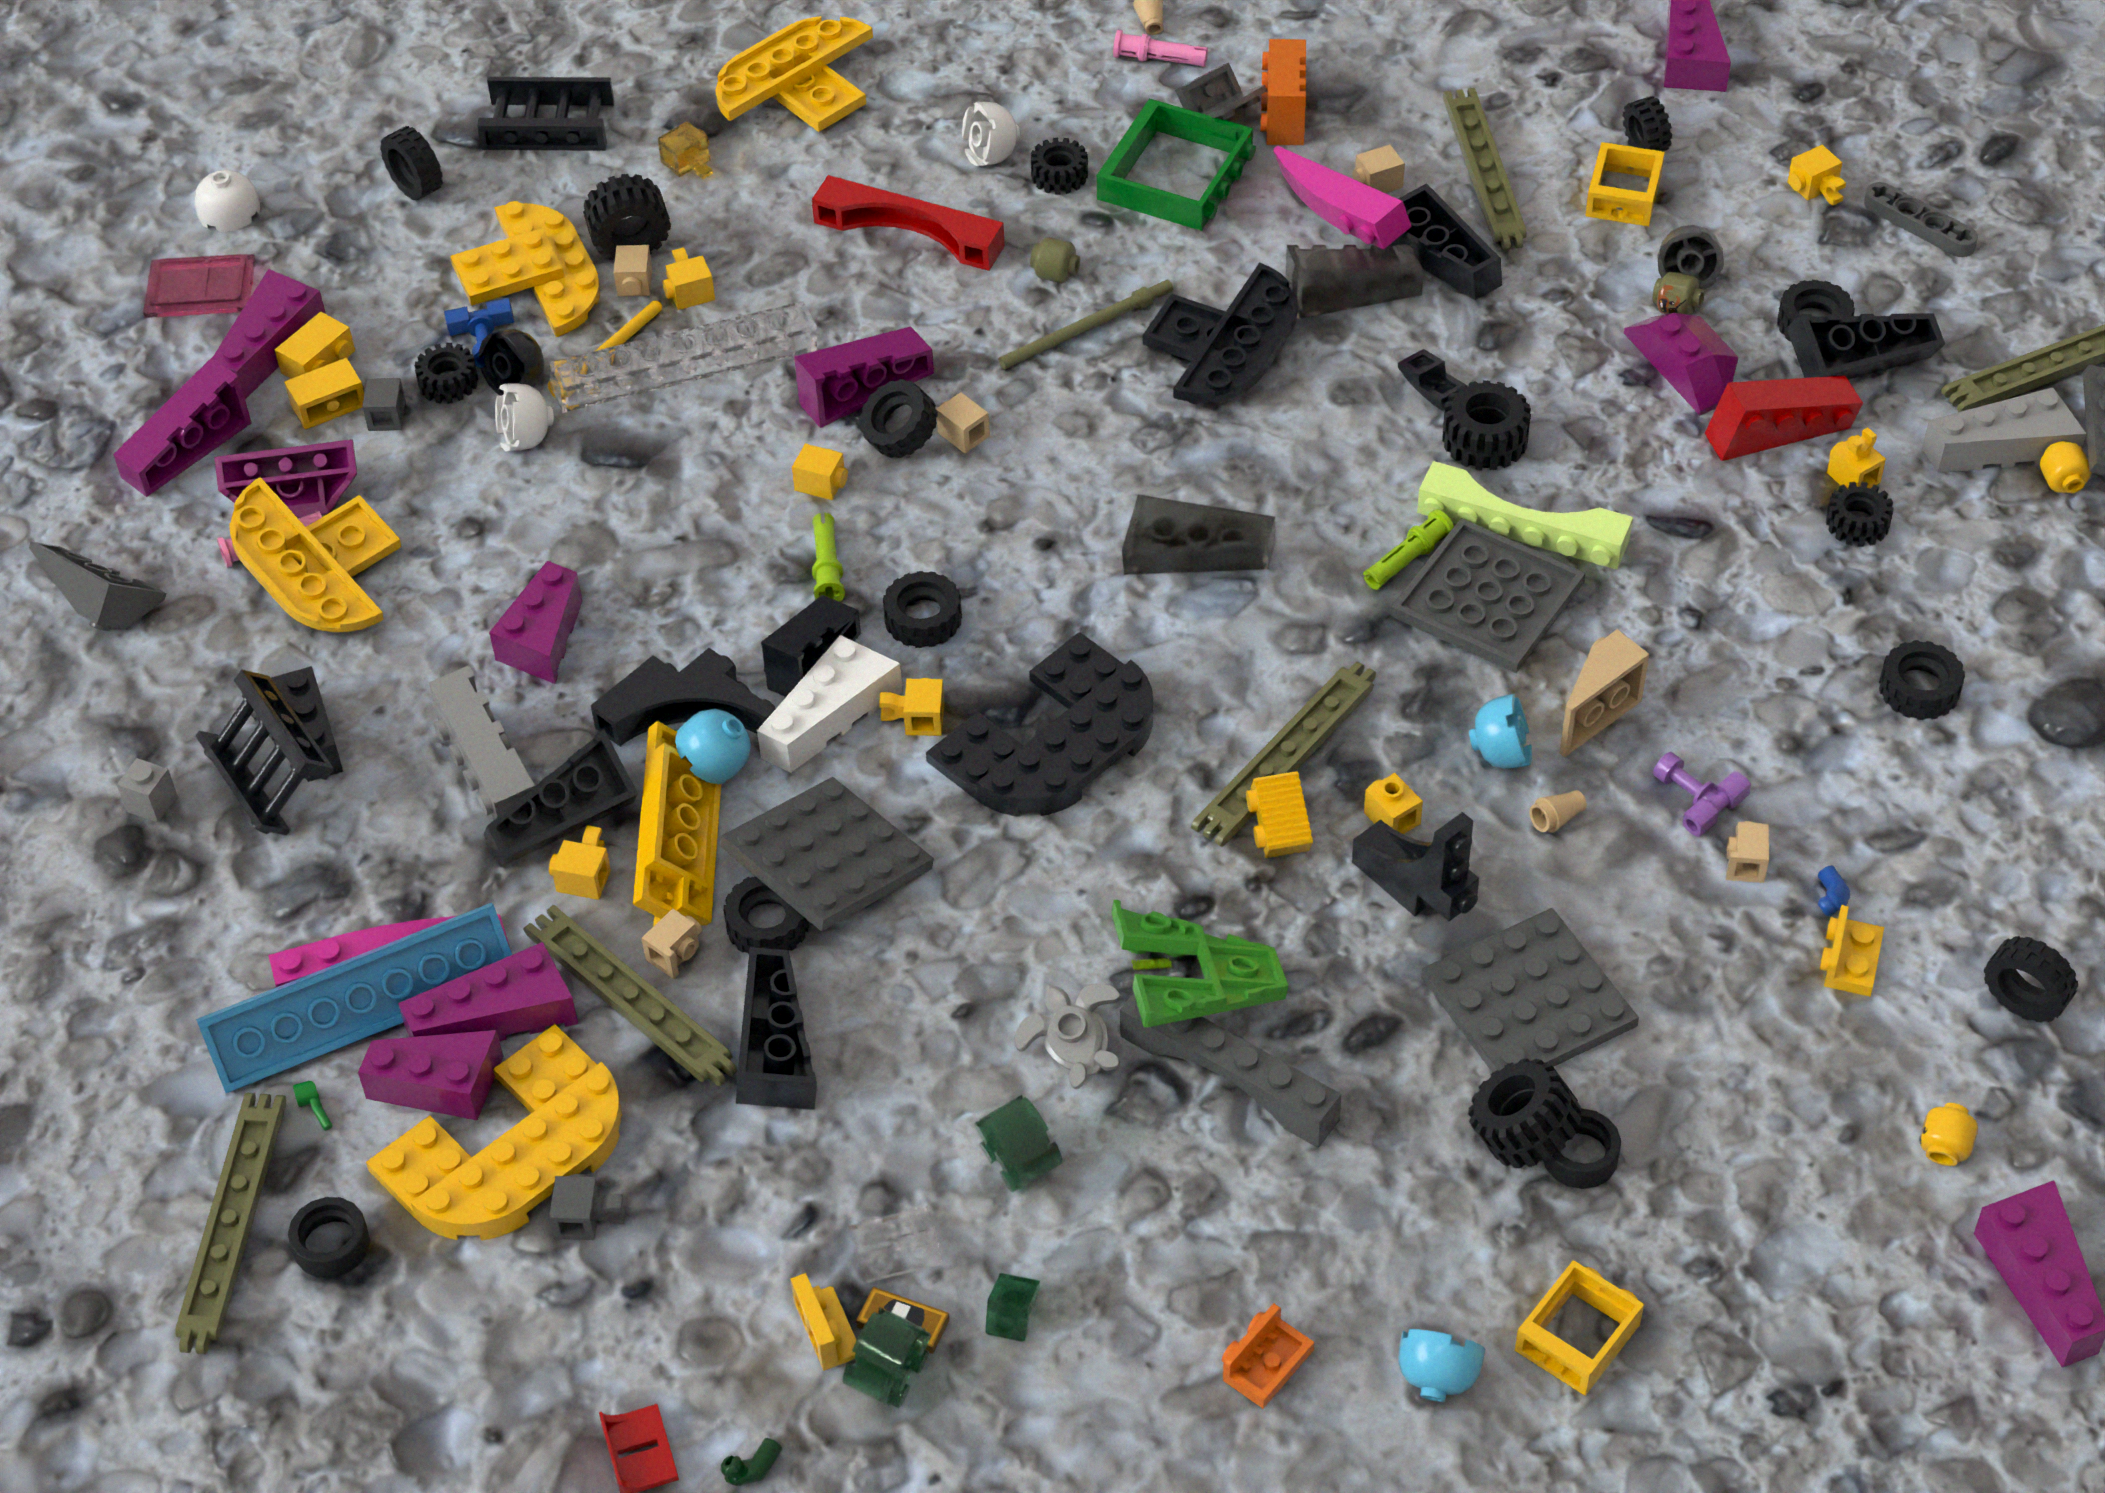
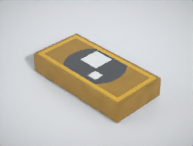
M873 1287L856 1323L857 1328L934 1354L950 1319L948 1312Z

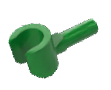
M306 1081L293 1085L298 1107L311 1104L312 1110L325 1131L331 1129L333 1125L322 1107L315 1083Z

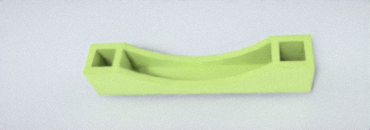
M1432 462L1419 488L1417 513L1428 516L1431 511L1438 509L1446 513L1455 524L1463 518L1508 539L1616 570L1630 541L1633 523L1632 516L1600 507L1568 513L1542 512L1523 508L1504 501L1488 492L1466 470L1439 462Z

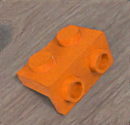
M1275 1303L1265 1313L1262 1311L1257 1313L1248 1326V1333L1240 1342L1233 1341L1222 1356L1223 1381L1262 1409L1265 1408L1314 1351V1341L1281 1319V1307Z

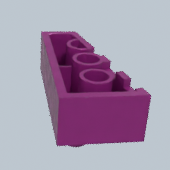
M215 358L209 359L113 454L121 478L148 497L252 424L238 375Z
M543 942L398 1003L409 1037L497 1030L499 1041L507 1040L506 1035L529 1030L531 1035L546 1031V1026L564 1023L565 1027L579 1024L573 997Z
M2050 1181L1982 1207L1974 1235L2061 1367H2066L2099 1354L2105 1340V1315L2055 1181Z

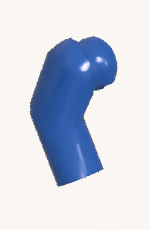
M1830 865L1818 873V878L1827 889V895L1819 899L1818 906L1829 917L1833 916L1838 910L1840 911L1841 905L1847 906L1850 899V890L1836 868Z

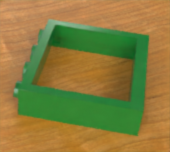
M1149 98L1096 175L1097 200L1202 231L1208 220L1214 219L1221 200L1227 199L1233 182L1240 179L1246 162L1251 161L1254 157L1256 146L1253 145V128L1219 118H1212L1209 115ZM1156 132L1230 153L1199 201L1125 179Z

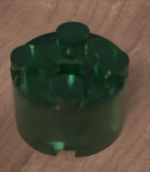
M1022 1095L1005 1103L974 1123L979 1136L983 1140L980 1142L983 1153L991 1164L995 1161L999 1162L1003 1169L1000 1171V1175L1011 1192L1025 1187L1063 1163L1056 1142L1048 1145L1050 1140L1046 1131L1049 1129L1043 1118L1029 1099L1023 1098Z
M879 1307L878 1313L874 1312L866 1322L852 1349L856 1353L854 1358L856 1364L855 1366L846 1364L842 1379L843 1384L887 1406L893 1405L900 1408L910 1389V1385L906 1384L911 1372L919 1374L928 1358L929 1351L926 1350L931 1333L927 1332L925 1328Z

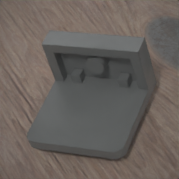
M1226 63L1179 87L1175 91L1183 108L1209 115L1212 118L1226 120L1237 114V109L1241 107L1247 108L1260 102L1259 95L1265 93L1267 89L1265 85L1242 91L1230 63Z

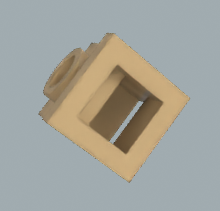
M1750 821L1738 822L1735 827V837L1729 836L1727 841V859L1729 861L1726 870V880L1764 883L1769 863V824Z
M672 909L642 937L646 961L675 979L679 975L678 966L683 961L689 960L699 947L698 936L703 932L701 925L693 917L688 915L685 917Z

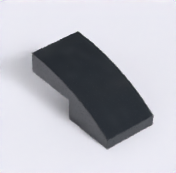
M1425 349L1398 362V369L1409 383L1424 398L1442 411L1445 409V404L1448 402V397L1451 393H1456L1457 388L1462 385L1467 387L1466 384L1446 373L1445 361Z

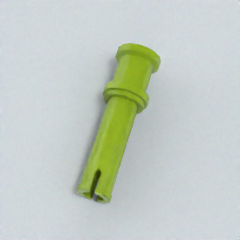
M1438 509L1431 511L1425 522L1420 526L1416 525L1409 529L1407 538L1363 572L1365 582L1372 589L1378 590L1416 557L1431 553L1434 550V545L1442 538H1446L1454 528L1453 522L1448 515Z
M819 513L812 519L816 548V562L812 566V576L817 582L813 593L815 600L821 595H825L841 602L845 597V587L840 581L844 571L842 564L837 560L835 519L831 514L824 513L825 523H822L821 513Z

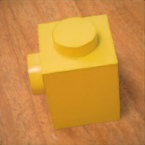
M805 443L792 465L794 491L833 500L838 489L845 486L848 477V469L844 467L843 453Z
M1396 773L1383 780L1374 781L1365 790L1364 814L1374 824L1382 820L1402 834L1421 824L1423 800Z

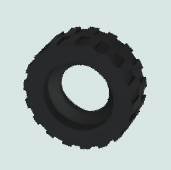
M405 126L381 140L380 150L386 170L405 196L410 197L412 200H420L441 188L443 184L441 166L430 144L423 138L420 132H417L413 127Z
M1813 279L1812 281H1800L1784 291L1780 301L1777 325H1779L1781 334H1784L1785 338L1791 341L1786 328L1800 315V310L1817 308L1830 314L1854 316V301L1850 298V294L1847 291L1842 290V287L1831 284V282Z
M899 379V381L892 380L884 386L881 385L877 388L876 392L868 397V401L862 407L863 411L859 421L861 422L860 431L864 434L863 437L882 455L885 454L890 458H903L905 455H911L917 449H921L925 445L924 443L931 438L933 429L937 425L936 417H938V411L935 409L934 401L910 380L909 382L905 379ZM909 405L912 413L906 424L893 433L887 432L885 425L890 415L899 407Z
M916 571V573L912 574L907 573L900 579L897 578L886 589V595L883 596L886 629L896 641H901L903 645L915 646V648L934 647L936 644H943L948 641V638L956 634L957 628H960L962 618L960 591L956 589V584L948 580V577L938 575L932 571ZM929 600L938 603L940 611L932 617L919 619L907 616L905 608L912 602Z
M1919 640L1901 643L1899 647L1891 649L1889 655L1885 657L1879 680L1880 694L1883 695L1884 702L1889 704L1892 710L1902 713L1905 717H1914L1917 720L1938 719L1941 715L1949 714L1950 710L1957 706L1965 678L1963 664L1956 658L1957 655L1948 651L1942 645L1939 646L1930 641L1920 642ZM1907 671H1926L1935 675L1940 680V685L1934 690H1921L1907 684L1903 677Z
M756 876L747 877L740 884H736L732 888V892L725 899L726 905H724L723 911L727 935L729 934L731 943L735 944L742 953L746 952L749 954L750 947L793 951L797 948L796 945L803 942L805 933L809 930V921ZM774 903L784 908L785 918L782 923L776 926L758 928L752 926L748 920L750 910L758 905Z
M2014 936L2012 939H2006L1984 968L1985 984L1988 985V990L1997 998V1001L2002 1006L2004 1005L2008 1008V1011L2013 1014H2017L2026 1020H2034L2035 1022H2051L2055 1017L2058 1018L2075 996L2078 987L2076 973L2070 967L2068 960L2063 958L2056 949H2052L2042 941L2033 940L2031 937L2020 938V936ZM2016 969L2036 978L2045 989L2038 988L2027 982Z

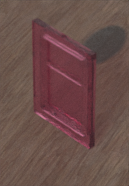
M234 254L151 260L143 310L144 318L241 312L251 297L255 255Z

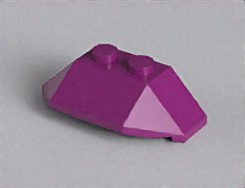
M1671 313L1654 316L1624 328V334L1699 416L1716 409L1727 383L1733 382L1738 356L1700 316Z
M353 439L214 457L218 491L233 503H235L248 485L261 477L297 518L316 513V511H320L321 515L330 513L357 476Z

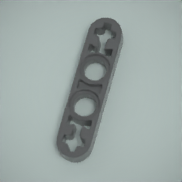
M1876 182L1867 187L1864 205L1872 213L1951 255L1967 257L1974 253L1978 234L1973 228L1887 183ZM1900 210H1910V211L1914 212L1915 214L1907 215V214H1903V213H1901V212H1899V211H1900ZM1928 224H1936V225H1939V226L1942 227V228H1941V229H1932V228L1927 227L1926 225H1928Z

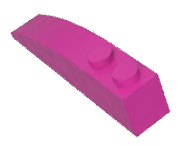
M1276 146L1273 149L1282 175L1292 190L1311 210L1325 221L1340 229L1344 234L1353 235L1366 244H1372L1384 250L1412 227L1403 201L1282 147Z
M497 914V915H498V918H499V920H500L501 926H502V928H503L504 934H505V936H506V932H505V929H504V926H503V922H502L501 916H500V914ZM456 916L420 919L377 926L270 954L268 956L275 985L279 987Z

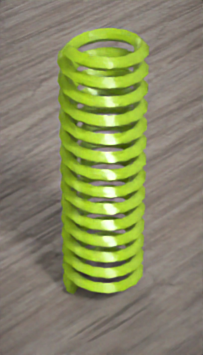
M1166 957L1165 959L1162 958V962L1161 958L1159 960L1158 958H1151V962L1150 959H1140V962L1139 959L1137 961L1132 959L1131 961L1134 971L1138 970V968L1139 970H1149V968L1160 969V967L1161 969H1168L1172 966V961Z

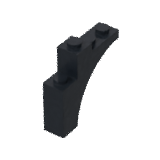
M711 648L705 650L680 672L671 663H664L652 655L591 705L595 729L599 732L604 729L609 739L620 747L634 737L647 732L648 728L657 721L664 725L687 722L696 713L710 709H719L730 713L741 721L745 729L757 734L760 726L776 709L770 701L760 699L744 683L737 681L736 666L733 661L725 655H719Z
M1463 812L1435 831L1432 842H1423L1405 836L1382 820H1379L1353 839L1352 863L1414 917L1426 908H1434L1446 920L1451 921L1460 913L1465 914L1469 912L1478 901L1479 877L1469 870L1474 821Z

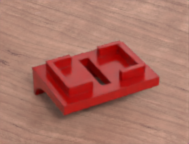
M658 1404L618 1415H606L599 1412L601 1427L620 1493H638L679 1480ZM658 1443V1447H654L619 1458L618 1456L629 1451H633L639 1448H643Z

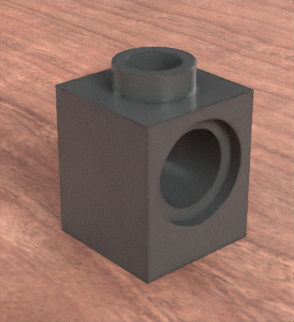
M367 379L362 409L368 431L402 430L406 399L401 379Z

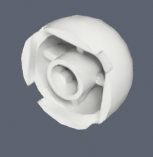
M992 102L973 103L975 106L967 108L963 119L962 137L963 139H968L970 149H965L966 156L975 166H989L1001 163L1011 155L1016 142L1019 140V126L1015 123L1009 110L1001 105Z
M221 170L211 173L200 181L195 191V210L199 221L206 228H208L207 224L215 226L219 232L236 231L252 223L251 217L256 211L257 214L261 211L259 196L250 179L237 171Z
M518 383L500 385L499 389L504 390V394L496 397L495 420L497 434L504 433L507 443L500 442L503 450L521 451L540 444L547 434L548 426L553 425L554 415L552 407L547 406L545 398L540 392L529 385Z

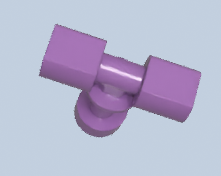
M1668 752L1657 762L1653 775L1666 785L1674 781L1694 796L1693 806L1684 813L1682 824L1692 835L1701 837L1717 823L1718 813L1724 807L1732 810L1749 796L1751 783L1741 773L1733 771L1718 785H1715L1712 781L1703 785L1683 770L1684 761L1673 752Z

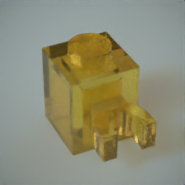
M686 121L657 138L661 163L677 176L681 177L692 170L702 179L713 174L712 169L706 164L711 161V156L708 151L709 139L703 130H698Z

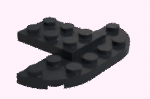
M1259 262L1227 311L1171 293L1143 333V345L1192 361L1173 388V398L1187 401L1191 404L1227 400L1249 391L1263 377L1295 328L1298 314L1297 295H1294L1289 287V281L1277 270Z

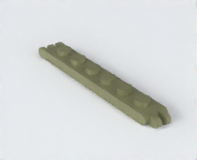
M1468 88V97H1465L1463 89L1456 90L1455 99H1453L1451 91H1444V104L1493 242H1500L1503 250L1511 248L1510 240H1513L1515 248H1523V238L1527 236L1526 227L1476 89Z
M2105 324L1948 383L1941 389V393L1946 398H1949V402L1954 407L1957 406L1958 412L2003 401L2084 370L2089 364L2097 365L2105 362Z
M1358 661L1349 670L1341 667L1193 820L1191 829L1200 832L1205 827L1203 836L1209 840L1218 833L1215 843L1221 847L1225 846L1256 813L1249 812L1246 800V791L1251 790L1253 779L1297 771L1369 696L1374 687L1372 682L1376 677V671L1368 668L1362 674L1365 666Z
M555 905L546 910L548 916L553 921L543 914L535 918L536 924L542 929L541 931L532 923L523 928L525 934L536 944L543 942L551 957L699 1081L704 1082L710 1079L717 1086H721L726 1082V1078L719 1069L730 1077L738 1072L737 1067L731 1061L733 1056L728 1048Z
M255 1093L244 1094L176 1324L175 1334L176 1337L181 1338L179 1343L181 1353H190L194 1340L197 1339L196 1353L207 1354L211 1340H219L286 1108L285 1095H276L273 1106L270 1108V1094H260L257 1107H254L256 1102Z

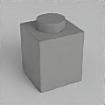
M136 758L117 783L126 811L157 823L178 797L168 768Z

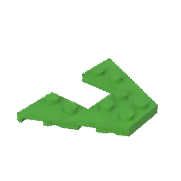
M1113 900L1111 914L1122 950H1128L1135 954L1160 952L1173 957H1182L1185 954L1197 955L1205 978L1196 979L1135 974L1132 988L1143 1027L1148 1028L1286 999L1288 983L1274 947L1249 942L1231 934H1228L1227 940L1204 934L1203 926L1178 918H1169L1155 911L1142 915L1122 909L1121 901Z

